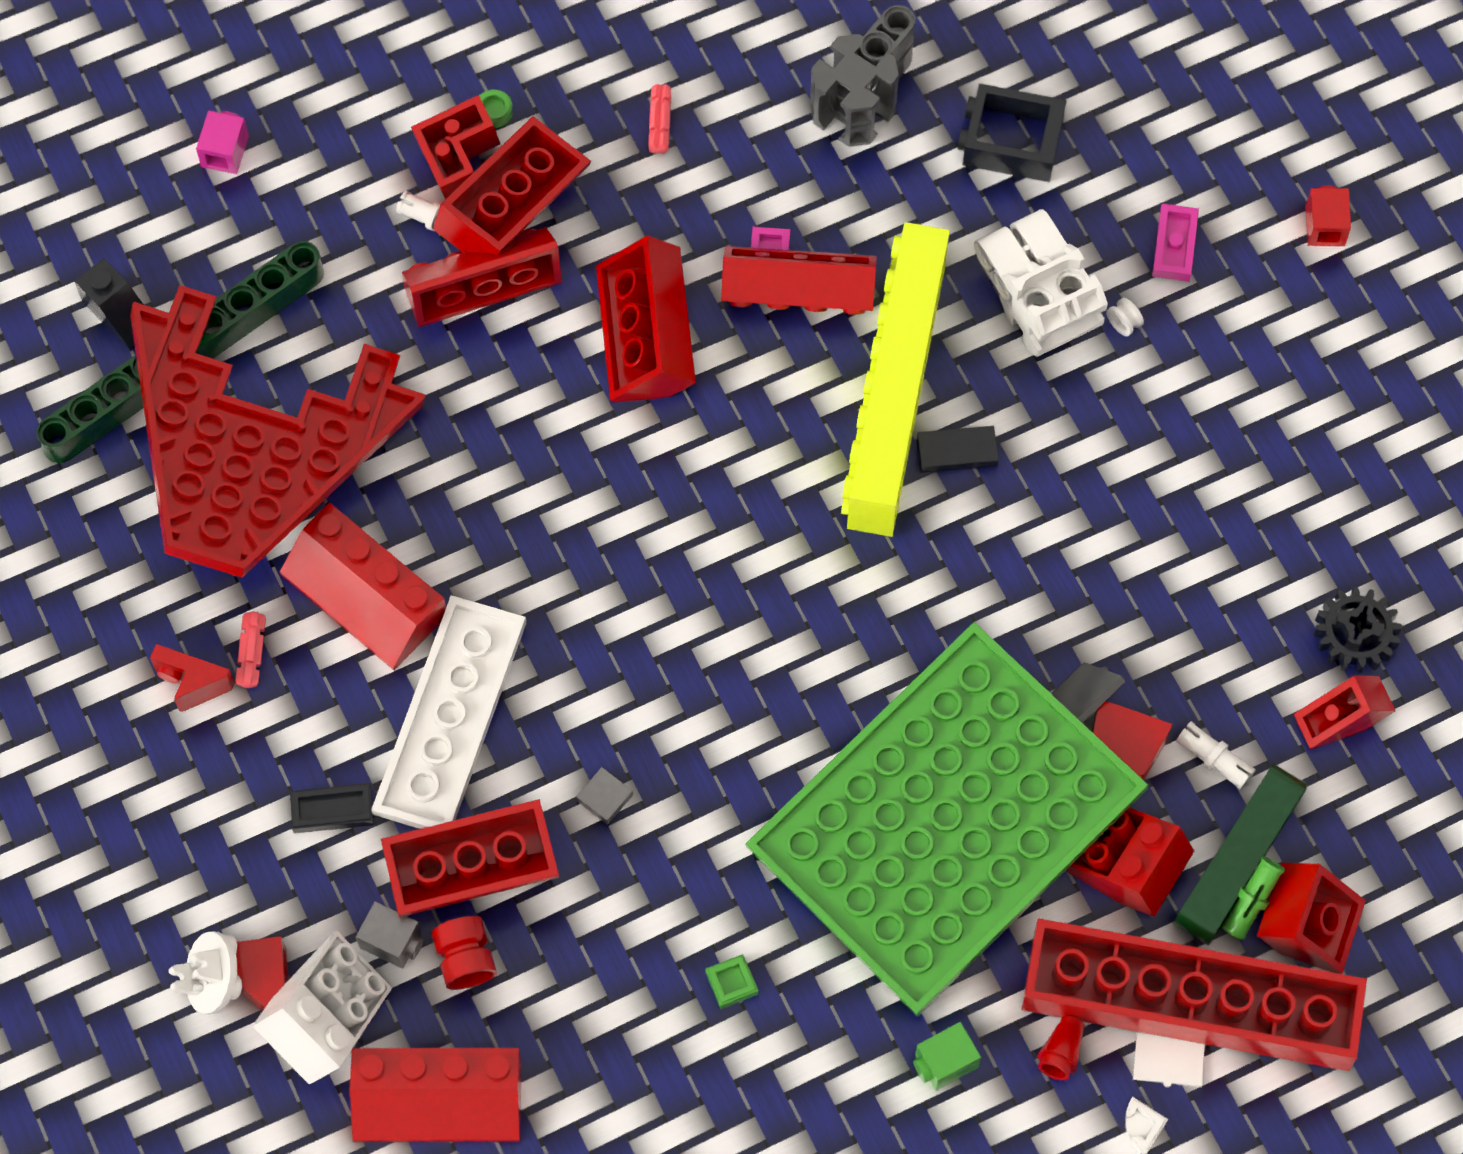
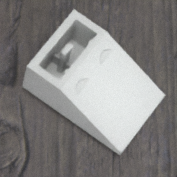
M336 930L270 1000L253 1027L308 1084H311L341 1067L392 987Z

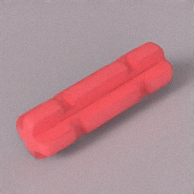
M655 84L651 88L648 145L649 151L653 154H665L669 150L671 87L666 84Z
M255 611L244 613L242 616L241 630H245V632L240 633L237 665H241V667L236 668L235 682L236 685L243 688L257 687L259 684L260 670H256V667L261 666L264 635H260V632L265 631L266 618L265 615Z

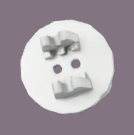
M213 931L203 933L194 942L189 952L187 963L174 965L169 968L171 975H177L180 980L170 985L171 989L187 994L193 1008L202 1014L219 1013L227 1006L230 999H237L241 993L242 982L241 978L237 975V941L235 937Z

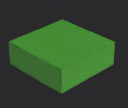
M743 954L705 969L706 976L720 1009L759 995V990Z

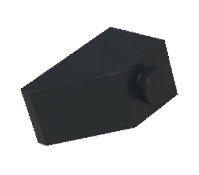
M103 258L74 282L82 302L129 351H132L135 348L130 316L133 302L143 303L129 283Z

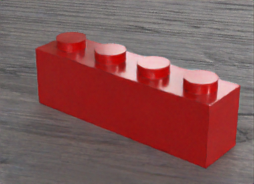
M725 246L721 301H729L730 305L736 307H748L752 303L767 304V307L777 310L788 309L790 306H805V309L811 312L827 311V308L843 309V312L847 314H864L865 311H873L877 256Z

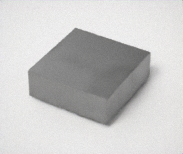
M601 767L576 796L577 802L608 825L633 796V790Z

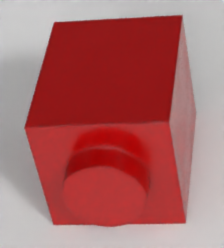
M1331 185L1311 188L1305 205L1307 246H1345L1351 230L1349 189L1336 188Z

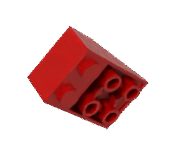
M1128 808L1066 872L1116 902L1155 917L1195 851L1180 826Z

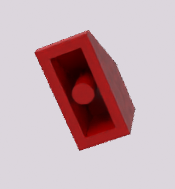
M1354 675L1294 713V716L1309 748L1316 749L1365 731L1396 710L1379 676Z
M281 936L237 942V975L241 978L242 982L241 994L262 1011L289 981L287 949Z

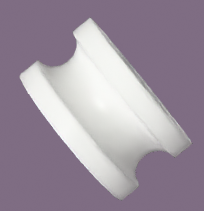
M1121 298L1117 301V307L1112 306L1107 309L1106 314L1110 323L1123 336L1131 335L1133 327L1139 328L1144 323L1139 309L1127 298Z

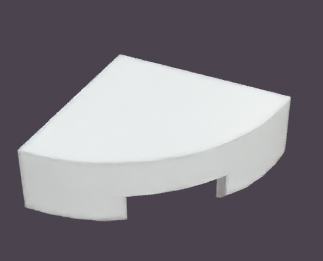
M1132 1096L1125 1114L1126 1132L1135 1149L1140 1154H1147L1168 1119Z

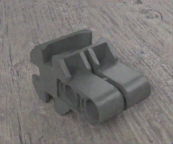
M903 5L891 6L884 11L864 36L860 34L838 36L830 45V49L834 50L833 67L819 59L811 68L810 108L813 124L825 130L834 118L846 125V130L839 137V141L848 147L872 143L878 135L874 131L875 114L889 122L896 113L898 80L912 62L915 15L911 9Z

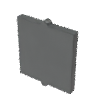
M1084 662L1051 694L1083 723L1125 683V680L1121 675L1110 672L1106 666L1099 668Z

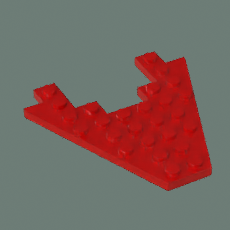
M179 285L169 313L133 302L130 315L164 553L243 578L422 408L426 394L392 384L400 359L399 354L364 344L345 400L307 389L298 417H294L224 395L223 393L233 365L197 354L217 296Z

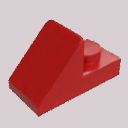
M156 644L150 656L155 671L161 679L173 684H179L181 681L174 697L180 712L232 691L235 682L230 670L158 644Z

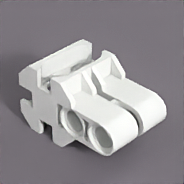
M1043 209L1011 223L1010 229L1003 227L974 241V249L978 260L1000 294L999 297L1006 317L1012 326L1018 323L1023 331L1022 342L1028 352L1038 357L1104 324V317L1101 312L1107 310L1108 303L1101 283L1095 274L1089 278L1083 268L1085 258L1078 248L1065 242L1057 227Z

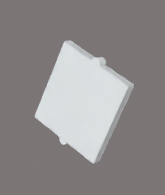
M1137 1032L1133 1080L1163 1083L1167 1088L1171 1084L1202 1087L1205 1044Z

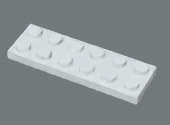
M451 595L372 806L373 815L419 829L456 819L526 626V617Z

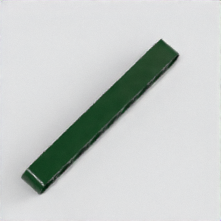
M307 241L292 244L218 296L197 354L214 359L316 287L324 276L322 260L317 246ZM304 262L312 263L310 266L306 268L298 267L301 263ZM272 284H282L277 289H267ZM242 305H251L245 311L237 310ZM211 327H221L214 333L206 332ZM136 355L39 423L36 436L46 458L55 463H65L144 408ZM119 392H128L120 399L113 398ZM87 414H96V416L89 421H81V419ZM56 436H65L61 442L50 443Z

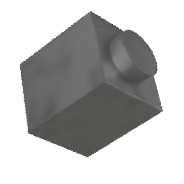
M374 902L356 935L360 949L402 969L408 959L414 960L417 957L424 938L421 937L422 932L417 921L407 916L399 917L398 912L377 902Z

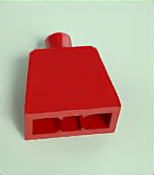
M1105 701L1096 710L1092 733L1141 779L1145 780L1166 744L1172 724Z

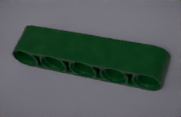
M1275 764L1270 767L1174 921L1175 926L1208 946L1211 944L1238 901L1240 887L1244 888L1248 884L1260 863V859L1268 853L1309 784Z

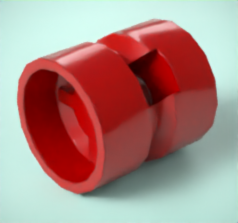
M466 916L442 923L432 930L431 934L436 952L441 954L442 958H445L440 967L447 989L461 990L475 987L488 982L497 975L491 950L483 948L488 939L481 917Z

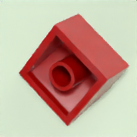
M1281 863L1285 871L1272 889L1269 898L1270 903L1261 920L1257 937L1284 956L1329 972L1342 974L1366 900L1321 864Z

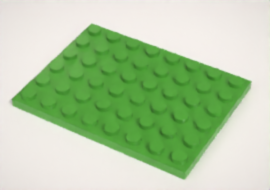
M973 622L751 837L745 845L918 1017L1148 790V784L982 628Z

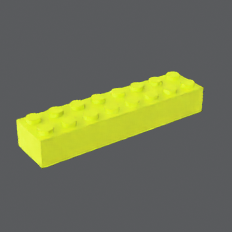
M904 222L902 236H894L891 266L887 270L884 286V301L881 302L879 309L877 336H874L871 349L870 371L867 370L863 405H860L856 440H853L849 475H846L842 494L841 514L848 515L847 529L893 537L945 272L950 230Z

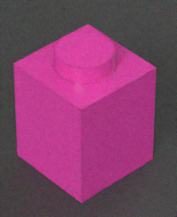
M208 111L196 147L201 167L232 174L238 173L249 138L243 117L229 111L221 113Z

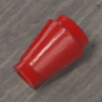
M1068 1015L1062 1016L1060 1022L1038 1053V1068L1046 1076L1056 1080H1067L1070 1074L1076 1072L1085 1027L1084 1023L1078 1018Z

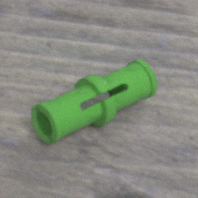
M1262 856L1248 884L1244 888L1240 887L1239 899L1227 920L1222 924V928L1238 939H1245L1260 910H1265L1270 903L1267 898L1281 874L1284 873V867L1274 860Z

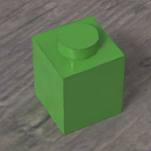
M959 1022L918 1044L915 1053L917 1059L913 1061V1064L921 1080L924 1083L930 1081L935 1091L979 1068L981 1056L963 1025Z

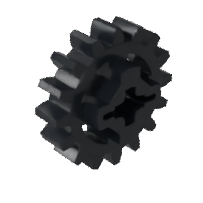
M1353 587L1348 597L1342 590H1339L1335 596V601L1327 598L1322 607L1324 611L1319 610L1315 621L1319 625H1316L1313 635L1323 638L1320 640L1317 648L1319 651L1329 650L1331 652L1327 659L1329 663L1334 662L1337 658L1341 660V670L1346 671L1350 664L1355 665L1357 673L1363 672L1365 664H1369L1374 671L1377 670L1381 663L1380 659L1389 662L1393 655L1392 650H1396L1401 641L1396 635H1399L1402 624L1393 622L1398 614L1397 609L1387 611L1385 606L1388 599L1384 597L1377 602L1373 599L1374 590L1372 589L1367 592L1366 596H1360L1358 587ZM1361 620V634L1359 633L1357 640H1354V629L1358 621ZM1365 649H1370L1369 651L1360 652Z

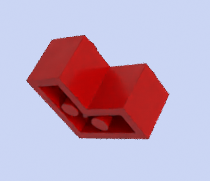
M479 95L411 126L445 200L474 173L469 159L501 145L494 125Z

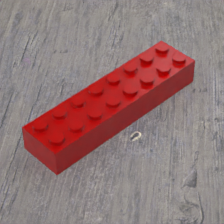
M1038 918L1033 935L1021 1010L1060 1018L1068 1015L1087 1023L1349 1071L1357 1060L1367 979Z

